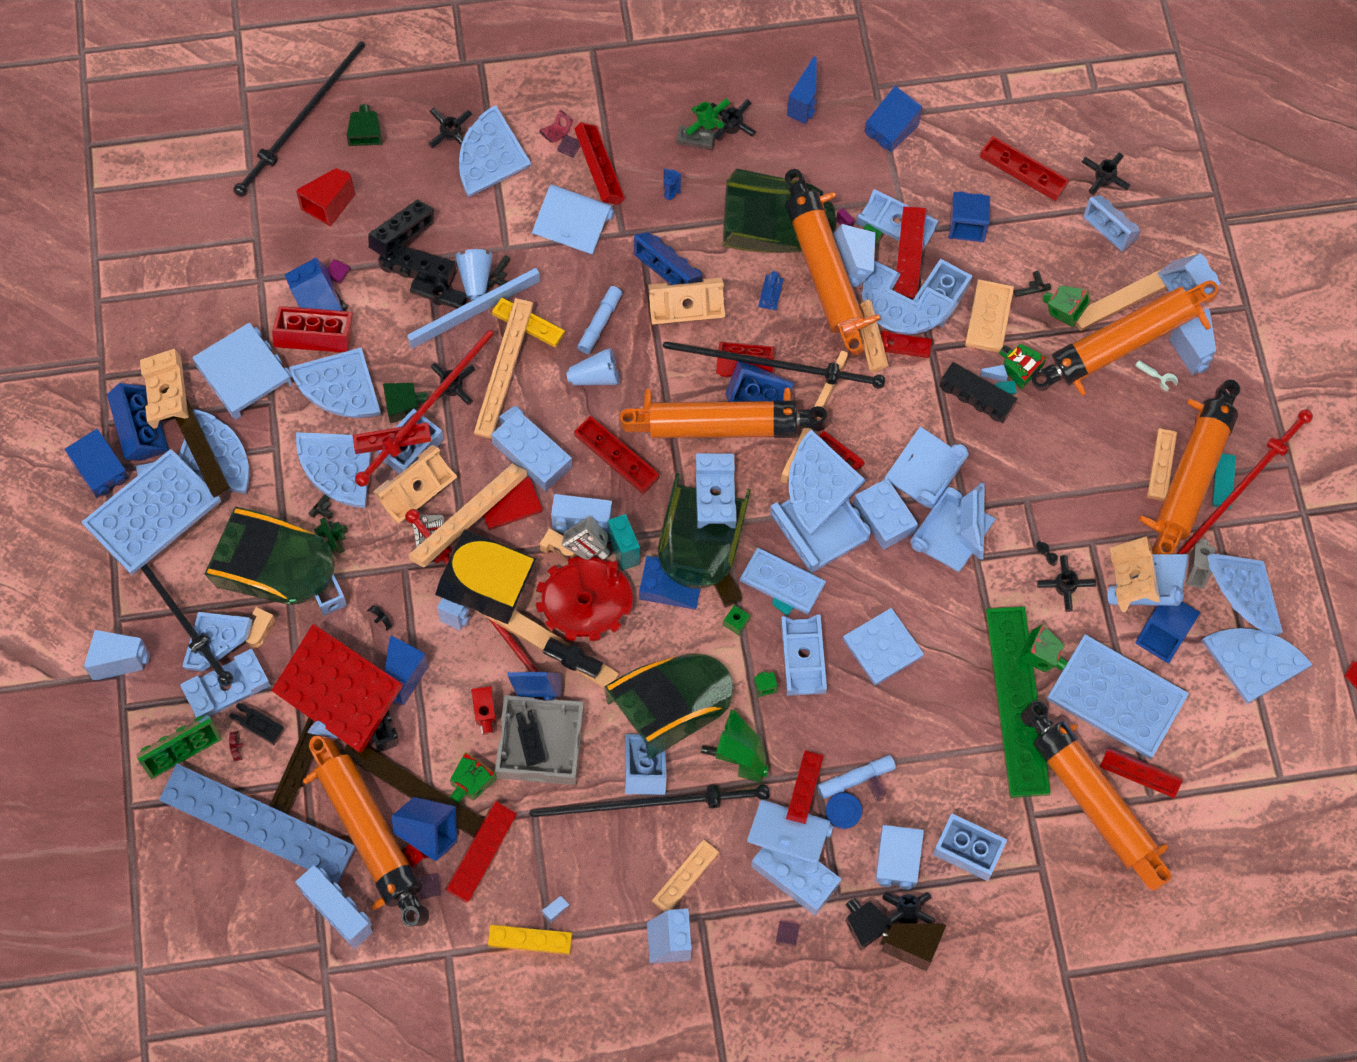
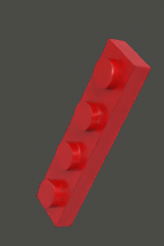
M428 422L415 424L400 441L399 447L431 442ZM402 427L352 435L355 454L383 450L381 440L388 435L394 438Z
M1107 748L1100 764V768L1172 798L1176 797L1183 778L1110 748Z
M804 750L786 819L806 824L824 755Z

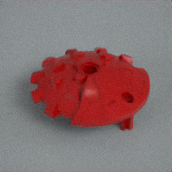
M573 557L567 559L568 565L558 568L556 565L552 566L547 571L551 576L547 579L546 583L539 581L536 592L542 593V602H536V610L538 613L544 612L548 619L545 625L549 630L559 629L566 633L565 638L567 640L575 641L576 636L589 637V640L592 642L600 640V634L609 629L615 633L621 627L618 621L622 615H629L632 609V590L627 578L618 569L617 561L607 562L594 557L588 560L582 557Z

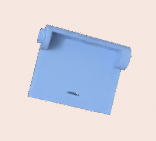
M551 184L532 234L593 255L605 222L607 223L608 220H612L615 210H613V206Z
M919 427L884 479L888 478L893 486L923 506L932 509L969 456V453L965 446L955 444L950 447L922 427Z
M947 487L911 538L910 543L915 551L923 552L960 572L973 553L960 542V535H957V523H961V518L957 517V506H961L963 496L956 489ZM985 512L984 536L996 520V518Z
M1153 554L1160 602L1156 603L1143 598L1130 602L1129 605L1179 606L1180 602L1184 599L1183 586L1189 558L1188 554ZM1117 583L1116 586H1110L1108 589V602L1110 605H1118L1115 589L1117 588Z
M761 799L747 842L818 864L826 836L830 837L833 826L830 825L831 821L808 814L806 824L786 819L788 807Z

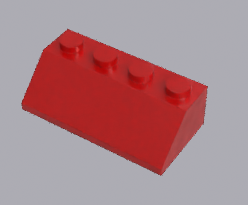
M279 306L272 328L273 346L301 350L346 352L349 350L351 342L353 312Z

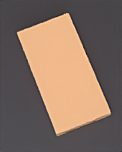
M978 279L965 346L1000 352L1004 343L1014 286Z

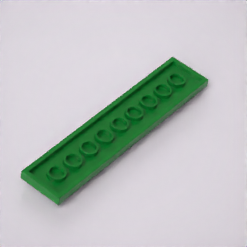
M1025 606L986 609L985 614L1009 797L1049 796L1051 792L1047 763L1033 746V742L1042 733L1037 735L1036 729L1026 726L1020 716L1021 712L1033 701H1038L1033 666L1019 659L1029 637Z

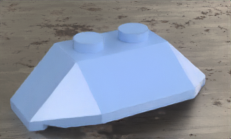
M985 482L979 483L961 499V506H957V517L961 518V523H957V535H960V542L980 560H983Z

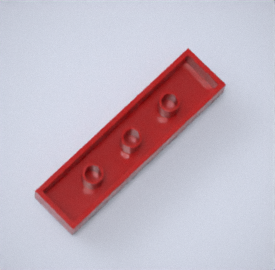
M580 122L574 130L599 192L600 199L605 203L619 205L625 200L599 130L596 125Z
M994 136L991 137L980 153V158L1054 201H1057L1068 186L1069 179Z
M903 206L897 272L901 275L895 284L894 291L913 300L919 289L927 210L926 208Z
M589 416L574 431V436L641 494L646 493L659 480V473L592 416Z
M497 801L492 803L445 888L446 892L465 903L470 901L517 813Z

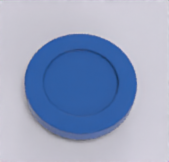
M839 793L830 798L826 806V817L834 827L849 829L860 821L862 807L856 797L848 793Z

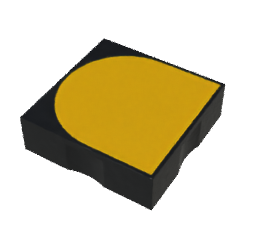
M464 529L440 578L435 595L509 624L519 597L530 577L536 558Z

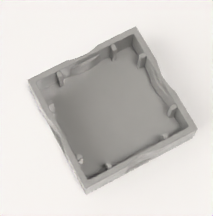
M504 695L501 719L502 734L498 744L495 768L496 777L498 779L576 785L584 703L566 700L544 701L531 697ZM529 710H532L535 723L538 726L546 762L527 767L518 733L516 714L520 713L523 726L530 724L527 714Z

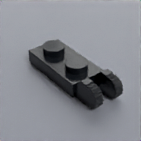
M238 703L236 708L246 714L244 719L233 713L229 715V718L241 725V727L272 745L276 744L285 731L282 725L241 703Z
M529 710L527 714L530 720L529 725L523 726L522 716L520 713L516 714L518 733L527 767L546 762L538 726L535 723L532 710Z

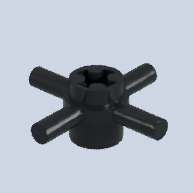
M746 99L738 109L731 107L726 110L723 109L718 113L722 117L724 126L713 135L716 140H719L726 132L735 134L740 129L751 137L755 135L756 131L743 123L742 116L751 105V101ZM711 103L713 108L717 106L715 103Z
M433 107L429 112L440 123V134L431 140L428 145L433 149L444 139H455L462 145L464 138L460 135L461 124L472 116V113L466 110L457 119L455 117L444 118ZM447 126L448 128H452L453 126L455 129L453 130V132H449V130L445 127Z
M1118 152L1113 160H1103L1100 165L1084 157L1082 163L1093 169L1096 177L1095 183L1089 189L1090 194L1094 195L1101 185L1108 186L1112 182L1125 190L1129 189L1131 184L1117 176V165L1124 157L1122 153Z
M437 363L431 365L432 370L441 378L440 384L453 371H444ZM472 364L466 367L439 398L444 394L448 396L458 395L467 405H470L473 400L462 390V380L475 371V367Z
M1062 555L1060 556L1061 573L1055 580H1037V588H1055L1058 594L1064 596L1065 612L1073 611L1071 594L1076 591L1077 587H1096V580L1078 579L1077 574L1069 570L1068 557Z
M886 892L883 895V900L897 907L896 913L887 918L886 923L889 926L896 922L900 924H917L918 919L925 923H935V918L921 911V905L931 899L930 893L926 892L918 898L914 895H903L898 899Z

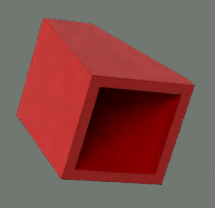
M338 168L327 172L298 188L296 191L301 210L330 227L355 196L350 173L345 170L341 171Z

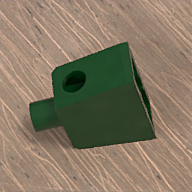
M362 104L359 106V112H352L350 114L347 130L349 146L383 145L377 113L370 111L369 105Z
M413 383L383 384L390 423L403 420L413 409L418 410L417 404L424 403L428 399L426 391L415 393Z

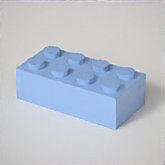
M519 410L491 434L492 444L515 465L525 469L528 477L545 492L572 468V458Z
M765 847L761 848L751 863L753 869L814 916L822 909L839 887L842 880L819 861L818 864Z
M313 865L295 883L300 892L355 950L373 933L371 929L372 923L363 911L358 913L359 910L350 897L344 898L343 890L335 882L331 884L332 881L329 879V875L322 868L317 869Z

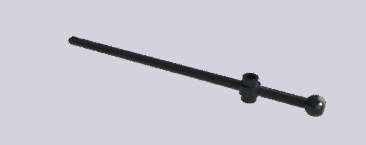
M363 41L356 45L269 150L260 149L257 154V158L260 159L259 163L242 183H237L233 188V192L237 196L244 197L247 194V187L266 165L275 166L278 158L275 156L276 152L365 47Z
M663 342V348L825 376L826 383L831 385L836 384L838 379L872 384L874 388L881 389L885 383L883 375L877 374L871 377L842 372L837 363H829L828 367L824 369L674 342Z
M146 563L141 567V570L191 637L192 642L188 645L195 654L201 651L217 673L218 683L221 686H229L233 682V675L228 671H224L208 649L207 644L211 642L210 638L204 632L201 635L197 634Z
M763 784L759 785L757 789L720 792L718 786L711 785L706 787L707 792L705 794L532 809L529 813L531 817L696 802H706L709 808L714 809L720 807L721 800L751 797L766 800L770 797L769 787Z

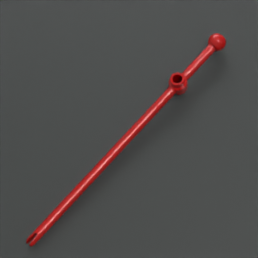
M488 330L394 438L388 435L381 440L383 450L364 472L356 474L355 482L361 487L368 485L372 473L389 454L391 457H396L401 453L399 448L400 441L494 335L493 330Z
M1301 410L1298 414V420L1280 439L1276 440L1272 437L1269 440L1267 447L1270 451L1176 554H1187L1274 456L1286 455L1289 447L1285 444L1303 424H1308L1312 421L1313 414L1311 411Z
M410 509L405 514L406 521L414 524L425 539L432 535L420 520L419 511ZM449 545L433 561L437 564L443 561L447 566L450 560V552L452 551L451 546ZM489 619L529 672H539L510 633Z

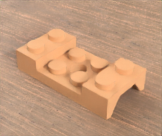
M722 278L703 279V282L668 286L667 283L648 285L652 325L725 317ZM685 299L692 300L690 306H684L682 302Z
M175 349L140 360L141 373L145 378L148 405L145 406L146 417L150 426L155 429L158 427L160 420L172 416L184 419L189 418L180 354ZM169 387L167 392L162 394L163 390Z
M433 445L428 447L417 456L419 458L393 480L385 481L373 491L394 522L398 524L405 519V514L410 509L417 510L457 478V475L446 465L440 456L438 447ZM420 480V487L414 490V482Z
M1143 537L1110 547L1117 588H1115L1117 603L1121 611L1126 612L1130 602L1143 598L1156 603L1160 602L1152 546L1148 538Z

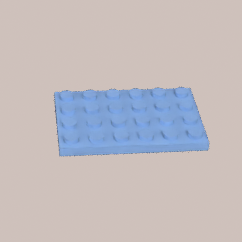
M170 449L81 523L133 575L220 503L221 499L219 496L214 498L207 484Z
M1085 634L1048 695L1047 700L1145 757L1152 759L1189 693Z

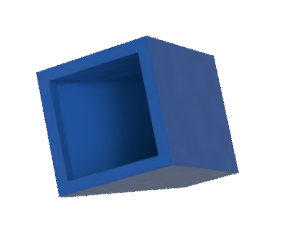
M895 86L866 121L864 132L869 138L877 141L883 149L892 152L919 126L923 106Z
M963 191L953 192L949 239L975 242L985 241L989 226L990 196L980 193L970 194Z
M95 429L64 449L73 466L96 498L106 495L110 489L123 484L129 478L126 470L98 429Z
M1180 602L1179 606H1157L1135 644L1169 664L1200 615V612L1184 602Z
M391 635L388 644L385 672L404 684L393 703L405 705L429 666L425 653Z
M413 797L392 815L393 833L432 860L437 861L457 843L455 806Z

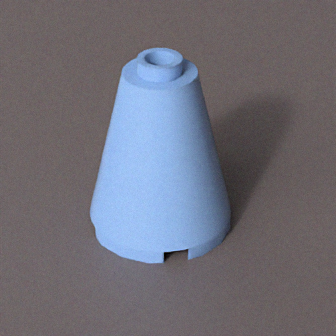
M482 249L465 250V254L462 255L458 252L456 254V262L467 298L473 301L486 294L492 252L486 254V250Z
M605 349L569 367V371L566 372L568 382H572L573 385L619 384V372L616 370L615 364L617 363L612 349Z

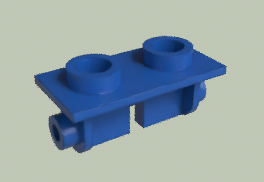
M664 168V189H666L664 197L667 200H672L676 193L681 194V173L673 169Z
M772 271L771 274L765 276L758 307L776 311L784 278H780L778 272Z

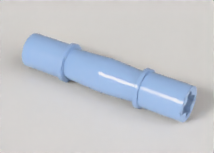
M610 286L600 302V307L593 316L589 327L585 329V333L577 346L581 352L590 354L600 338L601 331L605 327L611 313L615 311V307L623 294L619 288Z
M887 755L873 762L870 761L868 765L851 770L839 777L836 775L832 779L817 784V789L821 798L826 799L840 792L843 793L845 789L896 769L891 755Z

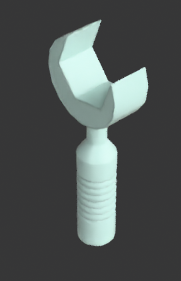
M1140 360L1135 365V367L1150 376L1159 378L1161 380L1160 386L1164 391L1169 390V387L1165 384L1166 381H1173L1175 385L1178 383V379L1174 374L1167 373L1161 376L1155 369Z

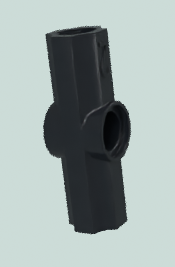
M416 277L411 283L410 293L430 299L435 305L444 304L458 309L466 304L467 294L446 288L441 282L432 283Z
M552 637L549 638L543 650V654L560 661L564 667L573 671L578 670L595 679L603 665V662L586 655L579 647L574 645L568 646Z

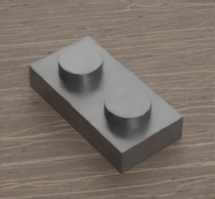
M680 125L676 144L712 150L715 131L697 129L688 136L685 130L689 127Z

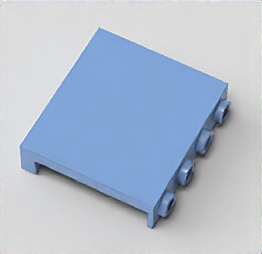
M250 322L192 357L195 366L234 420L241 417L240 411L284 383L287 382L289 386L292 385L290 371L287 367L283 368L281 366L282 361L279 356L272 354L270 344L267 340L263 341L261 339V332L257 327L253 328Z
M849 498L813 535L799 521L791 499L781 505L777 502L771 505V516L810 573L815 572L869 540L870 527L866 522H862L858 510L849 503Z

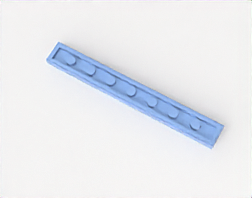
M534 268L408 334L410 347L413 349L497 305L501 297L508 299L540 282L539 271L537 268Z

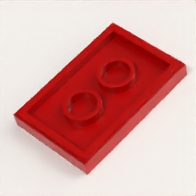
M530 477L524 478L483 515L488 530L543 512Z

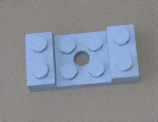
M874 189L863 212L858 214L856 224L862 227L869 224L882 233L900 241L901 223H895L893 219L896 217L902 219L903 206H910ZM926 215L923 250L938 225V220Z
M696 453L697 528H702L708 524H726L730 528H735L734 454ZM713 489H717L720 491L721 494L718 496H714L710 493V491Z
M821 615L792 620L786 616L781 617L786 695L826 694L827 684ZM800 650H807L809 656L802 658L798 652Z
M252 648L235 656L234 661L222 666L224 671H228L233 675V682L229 690H221L215 670L200 678L196 676L180 684L196 718L207 714L211 717L271 686Z

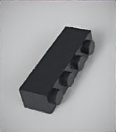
M954 362L951 363L941 378L939 385L944 392L953 394L961 402L972 405L977 411L984 412L994 421L1003 424L1014 409L1017 398Z

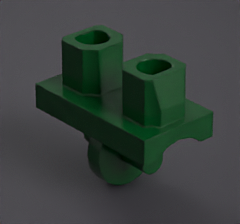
M325 517L320 519L321 524L314 531L319 539L327 536L328 541L321 544L323 552L326 554H331L335 551L339 553L344 552L345 549L341 541L346 539L344 534L348 532L347 526L340 525L339 522L333 524L332 521H327Z

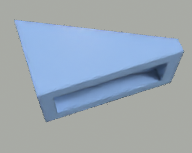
M1004 365L984 368L980 372L982 377L1003 382L1007 381L1008 376Z
M515 405L500 415L499 421L503 424L517 410L522 414L524 412Z
M320 721L314 722L307 732L338 738L326 730V726Z
M560 896L544 908L542 914L552 923L569 904Z

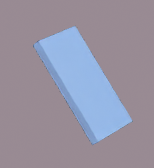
M758 547L740 577L741 582L809 615L826 584L825 580Z

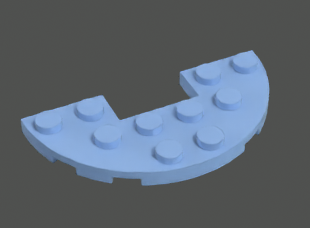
M875 260L874 271L863 282V302L868 299L872 301L875 315L879 314L881 318L877 323L885 329L898 334L911 335L933 329L946 320L959 304L957 301L929 287H926L918 302L893 291L892 289L901 274Z

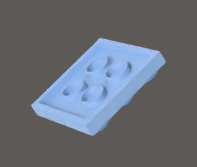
M892 608L842 638L874 686L924 656V653Z

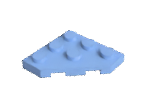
M198 612L194 629L198 635L204 632L210 638L211 642L207 644L208 649L218 661L248 639L253 620L249 617ZM188 646L182 666L184 669L203 672L211 666L201 651L195 654Z

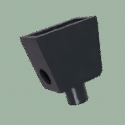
M853 898L845 904L852 913L846 918V924L860 951L883 936L886 928L891 929V926L886 923L887 917L872 902L869 901L861 906L856 898Z

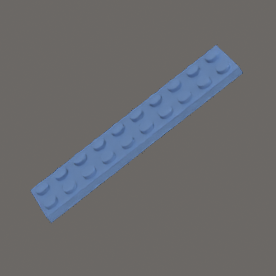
M176 764L159 799L172 807L309 870L313 865L317 869L322 868L329 875V879L338 884L356 848L355 845L179 764Z

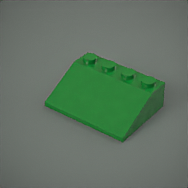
M207 714L197 717L188 726L179 727L170 736L161 737L154 745L145 746L136 755L138 761L152 780L175 767L176 764L184 762L221 741L222 738Z

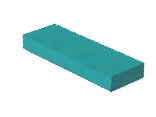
M1223 453L1214 473L1212 507H1219L1233 492L1236 455Z

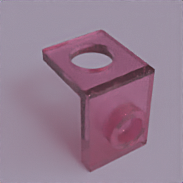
M559 110L554 124L540 129L539 133L550 143L567 136L573 120L562 110ZM561 117H563L566 120V127H563L561 125Z

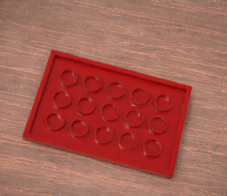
M312 624L271 691L313 721L322 722L326 726V730L356 751L362 753L404 684L317 625Z

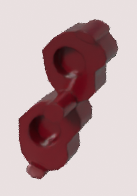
M239 731L230 732L229 735L230 752L234 762L242 760L238 755L237 748L243 747V744H236Z

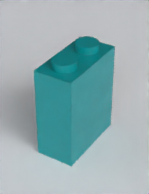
M626 514L607 520L608 539L622 571L640 565V546Z

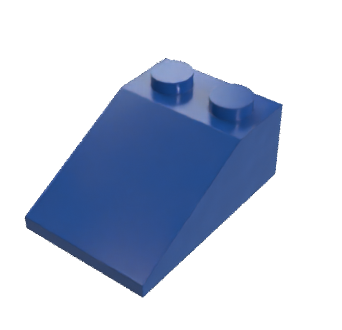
M816 57L812 58L788 99L787 116L804 124L809 119H812L816 112V109H814L817 103L815 99Z
M314 258L284 274L300 308L343 311L326 265L319 259Z
M737 361L725 396L728 402L784 400V389L790 388L791 392L794 383L755 365Z
M646 556L639 589V600L696 610L703 573L667 559Z
M508 672V678L519 697H531L534 699L536 697H543L544 701L555 700V697H561L562 673Z

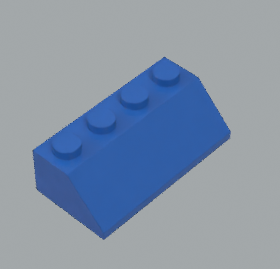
M650 232L634 236V255L670 285L702 282L703 276L701 272L696 268H692L685 258H680L675 254V251L670 246L664 245L658 236H653Z
M118 383L107 394L124 458L142 461L168 452L161 422L159 421L158 427L155 429L147 422L145 408L148 405L146 386Z

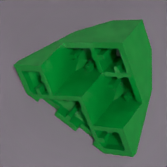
M730 710L724 727L725 731H722L716 759L739 765L738 777L761 783L762 777H767L769 766L766 765V757L761 739L735 710Z

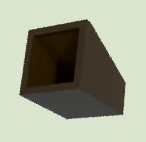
M943 923L892 924L891 929L886 928L880 944L883 945L881 952L927 972L946 925Z

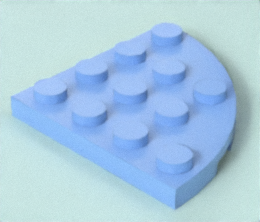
M496 105L478 117V120L467 131L461 145L459 172L468 198L531 166L530 160Z
M362 348L289 367L293 380L302 394L321 409L332 414L351 418L381 415Z
M194 409V413L231 487L227 491L247 494L250 477L249 464L239 438L228 425L216 419L215 416ZM184 438L179 457L205 482Z
M810 430L799 444L794 460L791 463L789 494L799 521L813 535L865 482V479L818 435Z
M296 432L299 460L305 474L313 485L323 494L337 502L353 507L366 508L368 485L364 487L357 485L355 476L359 472H364L370 465L371 452L355 454L352 435Z
M1214 553L1207 556L1209 569L1232 608L1249 623L1264 632L1273 635L1283 633L1264 561Z
M1246 628L1228 629L1213 633L1202 639L1205 647L1246 704L1251 703L1312 666L1306 656L1292 644L1278 636L1261 630Z

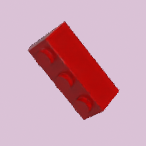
M720 341L718 350L774 360L775 347ZM717 358L716 374H720L722 377H731L737 361ZM748 363L771 373L773 372V367Z

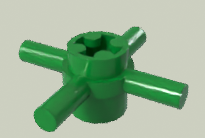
M725 98L714 108L710 102H702L697 106H693L691 110L697 115V121L685 130L686 134L690 136L701 126L705 130H710L714 127L723 128L724 123L718 119V113L727 107L730 101Z

